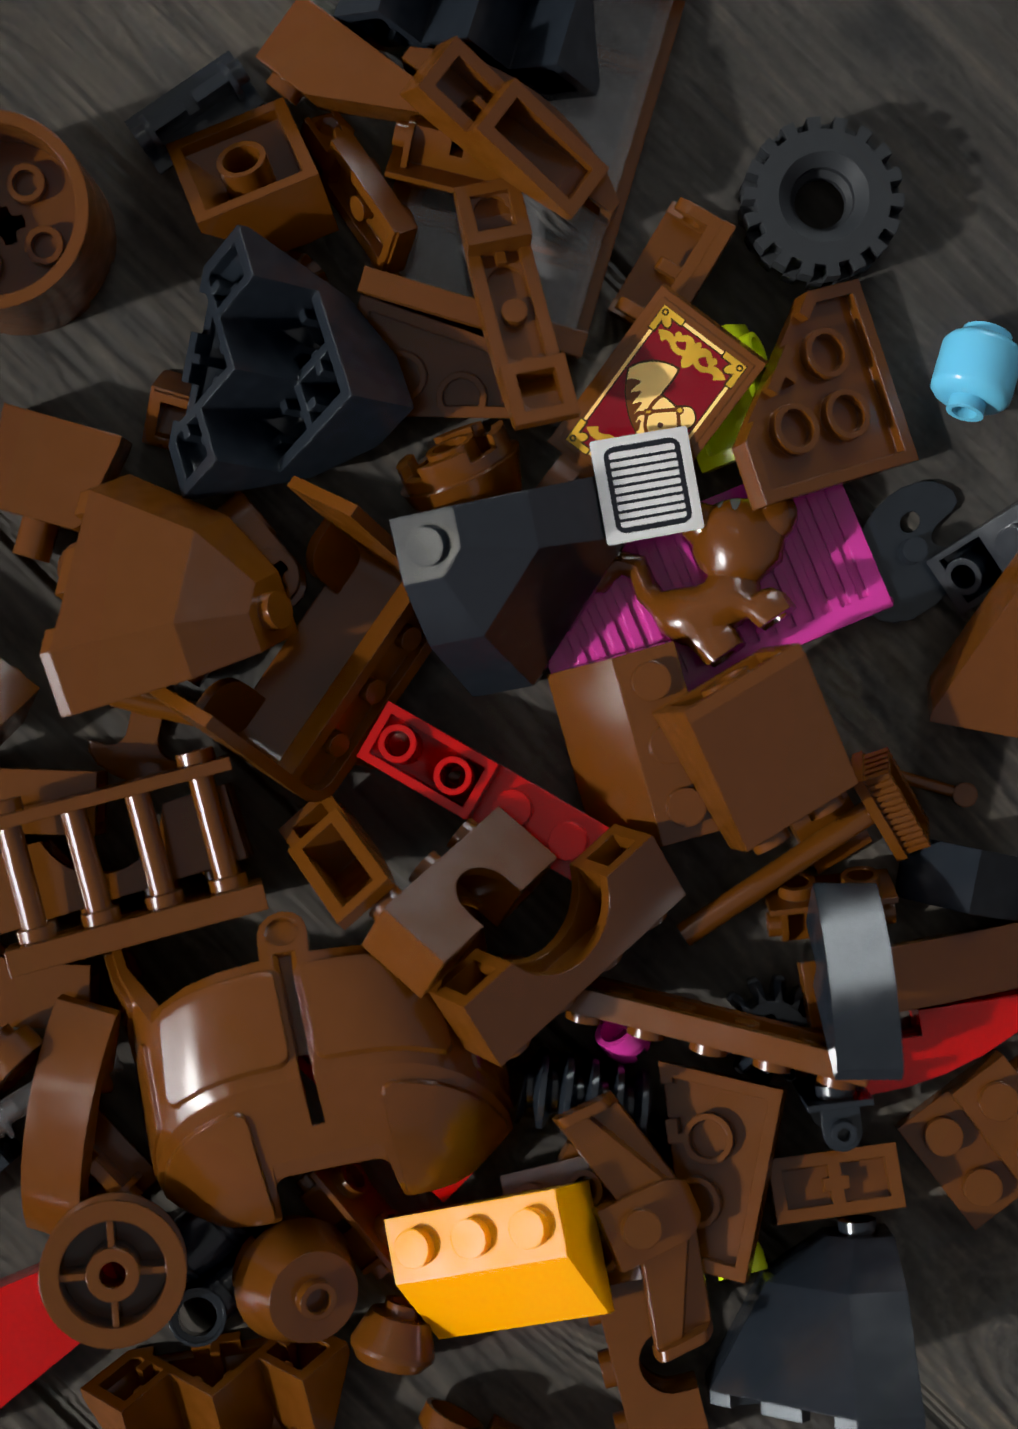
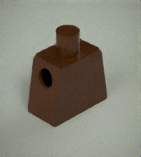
M4 403L0 421V510L22 517L12 553L50 563L59 529L63 528L78 533L80 531L82 520L75 516L80 492L119 477L130 454L132 443L117 434Z

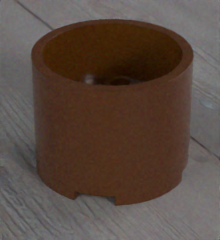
M0 109V333L20 336L38 335L69 324L91 307L89 303L102 287L109 272L111 262L114 263L117 244L116 226L104 193L65 143L49 128L38 121L13 111ZM17 221L23 228L16 231L17 242L10 245L3 237L10 234L9 224Z

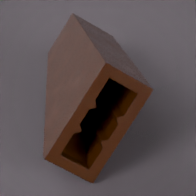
M1018 552L931 674L927 685L930 722L1018 738Z

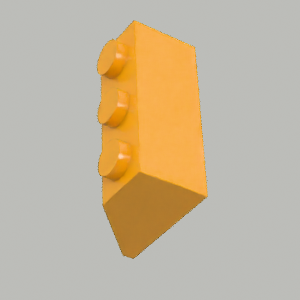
M589 1180L430 1208L384 1219L395 1284L422 1319L430 1325L438 1339L615 1312L598 1224L592 1211L594 1203Z

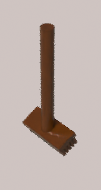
M886 747L868 754H864L863 751L852 754V768L859 784L854 786V789L862 802L678 923L676 927L688 945H693L874 824H876L897 862L908 859L909 853L931 847L929 818L926 816L921 804H919L918 799H916L905 776L903 777V773L900 771L893 755L890 754L889 748Z

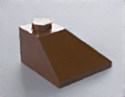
M283 97L166 144L201 233L226 239L239 224L251 228L283 252H287L339 231L319 173Z

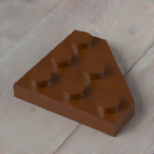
M859 278L807 291L795 298L732 448L752 511L899 468L919 460Z

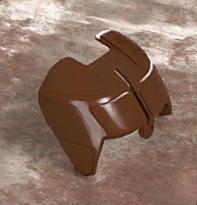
M461 904L463 908L481 923L483 928L460 962L476 948L488 953L482 913ZM277 912L266 917L259 925L257 932L259 961L218 972L182 988L160 1006L138 981L142 971L133 954L126 948H122L104 955L119 1010L122 1011L121 1018L126 1030L133 1060L137 1065L139 1089L155 1178L158 1180L168 1200L205 1221L230 1228L255 1227L278 1223L283 1219L277 1184L281 1179L373 1159H384L390 1162L399 1185L407 1195H417L438 1190L457 1183L473 1173L513 1130L510 1109L514 1108L507 1063L500 1067L465 1050L430 993L428 992L422 998L417 996L362 945L311 951L310 937L302 917L293 912ZM310 1055L325 1123L313 1124L300 1073L298 1058L300 1056Z

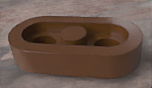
M6 1024L0 1029V1098L14 1087L37 1063L43 1039L28 1024H24L16 1031L10 1024Z

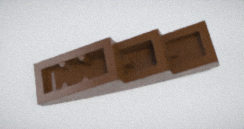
M1018 921L914 938L913 941L890 944L899 1012L1018 988ZM815 959L797 962L807 1025L810 1028L821 1027V1018L813 989L816 970Z

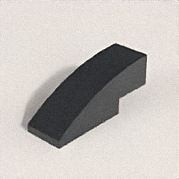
M813 883L806 925L816 963L813 989L835 1080H902L904 1059L897 986L889 935L877 883Z

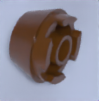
M502 420L491 425L490 432L485 431L482 421L448 431L433 438L436 446L432 447L426 453V457L420 461H416L414 454H407L396 465L404 485L401 489V495L418 513L522 491L519 442L515 439H510Z
M301 1215L283 1216L282 1222L269 1227L256 1239L251 1235L240 1248L232 1272V1283L235 1287L237 1308L245 1323L253 1331L265 1338L295 1343L319 1342L338 1332L349 1320L356 1306L358 1282L353 1252L347 1239L332 1224L317 1218Z

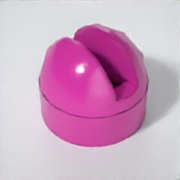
M603 1021V1024L598 1025L596 1029L595 1040L607 1056L614 1061L622 1064H632L638 1061L636 1056L643 1050L649 1051L651 1041L629 1035L627 1033L628 1026Z

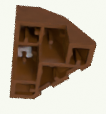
M127 474L80 492L75 516L81 519L82 523L76 547L66 549L55 591V595L62 599L56 627L45 630L39 655L62 718L194 679L259 654L297 634L298 630L293 617L292 604L285 593L279 571L229 516L190 499L182 498V496L134 475Z
M237 1331L220 1334L212 1343L201 1347L191 1346V1350L156 1355L154 1346L128 1350L82 1386L80 1390L84 1401L102 1429H334L350 1349L348 1342L334 1335L315 1343L275 1341L265 1337L243 1340L241 1332Z

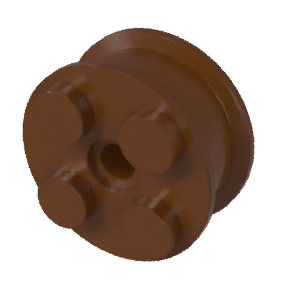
M109 1192L83 1200L67 1211L58 1221L42 1252L39 1263L38 1283L41 1299L47 1313L56 1326L66 1335L90 1347L120 1349L137 1345L149 1339L170 1321L182 1300L188 1267L184 1238L176 1222L162 1207L140 1195L125 1192ZM109 1262H117L124 1267L126 1273L120 1278H110L103 1272L102 1267Z

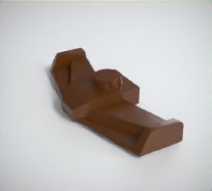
M611 1090L552 1117L557 1127L562 1130L613 1197L592 1208V1211L617 1269L625 1273L641 1265L655 1358L661 1363H666L708 1342L714 1328L697 1234L701 1212L688 1182L675 1176Z

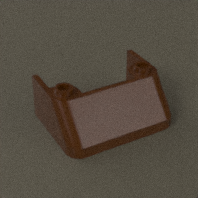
M294 475L287 486L324 518L312 535L306 550L307 568L311 575L322 583L324 587L296 626L298 633L287 639L254 689L239 679L232 677L222 678L206 689L196 705L166 687L148 693L201 732L289 791L308 802H319L330 797L339 788L358 760L357 754L387 702L391 701L396 704L432 649L428 644L403 586L393 537L360 506Z

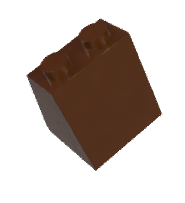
M800 643L762 647L653 713L730 849L745 852L753 849L755 854L759 855L777 847L790 837L787 827L807 815L811 821H815L834 812L845 803L842 793L859 784Z

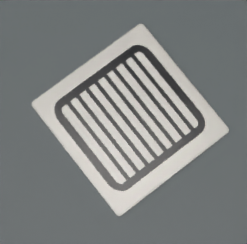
M686 426L590 442V451L608 545L704 528Z

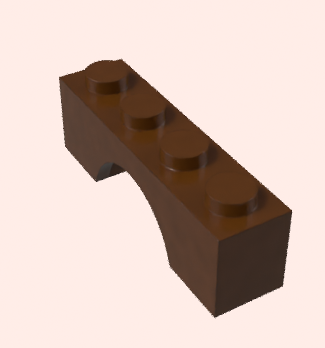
M227 783L217 786L238 869L242 871L239 860L246 859L255 854L233 783ZM192 794L162 803L159 827L175 887L181 888L178 879L200 872L203 873L205 883L207 884L214 877ZM47 839L27 846L47 921L55 922L58 930L60 925L57 917L81 910L83 914L86 913L72 858L53 839ZM0 853V934H4L17 929L22 930L2 853ZM141 858L124 869L103 870L112 905H119L120 908L118 898L142 891L143 898L150 896Z
M617 824L612 825L569 864L572 881L569 910L560 930L543 949L527 958L506 961L476 948L429 991L465 1050L502 1067L509 1059L525 1051L531 1039L554 1017L570 1009L576 1002L577 996L597 977L616 966L622 959L623 953L641 936L665 920L668 911L686 894L653 835Z

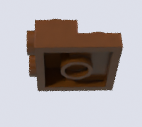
M992 1049L894 1124L901 1136L975 1231L1018 1198V1055L1008 1061L1003 1054Z

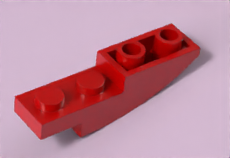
M388 701L357 754L358 758L466 821L473 818L477 823H480L499 806L557 856L550 868L570 880L569 864L610 828L391 701ZM461 771L458 785L449 780L450 772Z

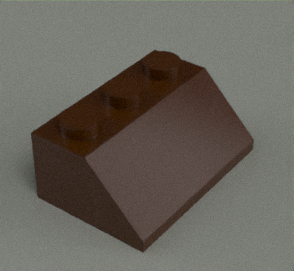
M667 640L546 674L584 811L587 815L608 827L617 824L653 835L659 847L720 831L653 715L654 712L688 692L674 641Z

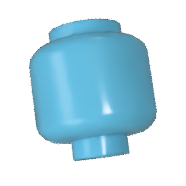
M972 321L966 323L963 328L955 329L944 337L932 375L930 388L935 397L946 405V411L952 417L967 422H978L984 416L998 414L1009 407L1018 379V345L1012 341L1011 333L1005 328L986 321Z

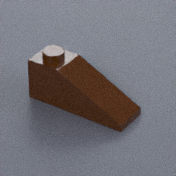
M296 0L255 56L272 72L266 83L295 106L304 97L324 111L335 110L338 113L396 122L397 119L409 122L411 116L427 120L399 95L413 76L311 0Z

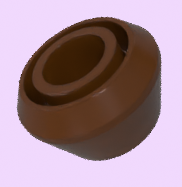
M387 1295L384 1303L372 1304L350 1337V1343L355 1356L361 1362L388 1373L418 1375L435 1361L433 1331L405 1296Z

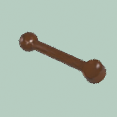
M900 770L910 786L951 797L953 803L959 807H970L978 799L977 789L970 783L960 782L952 785Z

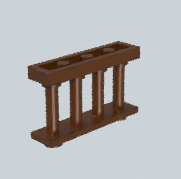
M213 746L191 750L175 755L178 767L25 807L23 806L21 796L0 800V850L22 930L16 932L18 942L9 944L4 952L10 978L269 909L262 878L248 880L246 871H239L215 782L214 774L232 770L229 753L216 757ZM188 781L214 878L208 881L210 891L185 897L183 888L175 887L150 791ZM125 798L150 896L144 898L147 908L121 914L119 905H112L86 810L87 807ZM60 815L86 909V913L80 915L83 925L57 931L55 922L47 921L22 824Z

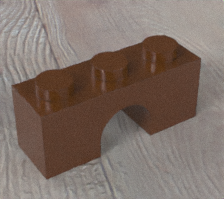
M499 806L480 823H477L473 818L468 819L447 843L446 847L449 851L442 857L435 851L429 853L411 873L408 879L411 884L402 891L398 886L393 887L369 912V916L375 920V923L363 941L362 946L420 998L424 997L460 963L483 928V925L471 916L461 904L478 910L498 927L533 894L557 858Z
M643 1279L610 1286L615 1312L590 1316L588 1321L590 1327L602 1324L608 1348L597 1350L605 1387L609 1389L618 1386L624 1409L612 1412L615 1428L709 1429L694 1370L673 1376H663L650 1371L639 1358L644 1343L652 1336Z

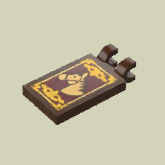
M661 285L577 400L581 412L580 418L562 421L547 441L562 452V455L536 488L577 480L578 477L583 479L595 476L589 444L597 440L686 426L694 461L767 365L768 361L668 285Z

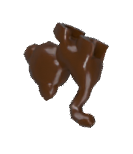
M748 498L722 500L713 505L700 502L704 528L682 532V535L693 545V555L700 569L708 575L704 583L663 591L655 580L645 556L621 551L597 585L595 593H606L614 581L621 575L630 578L637 600L652 615L659 631L677 644L690 647L705 665H711L715 668L745 647L746 642L737 629L745 621L751 620L757 627L766 631L796 609V605L785 592L772 587L761 590L760 585L762 579L783 561L786 538L793 532L798 520V509L793 499L752 511Z

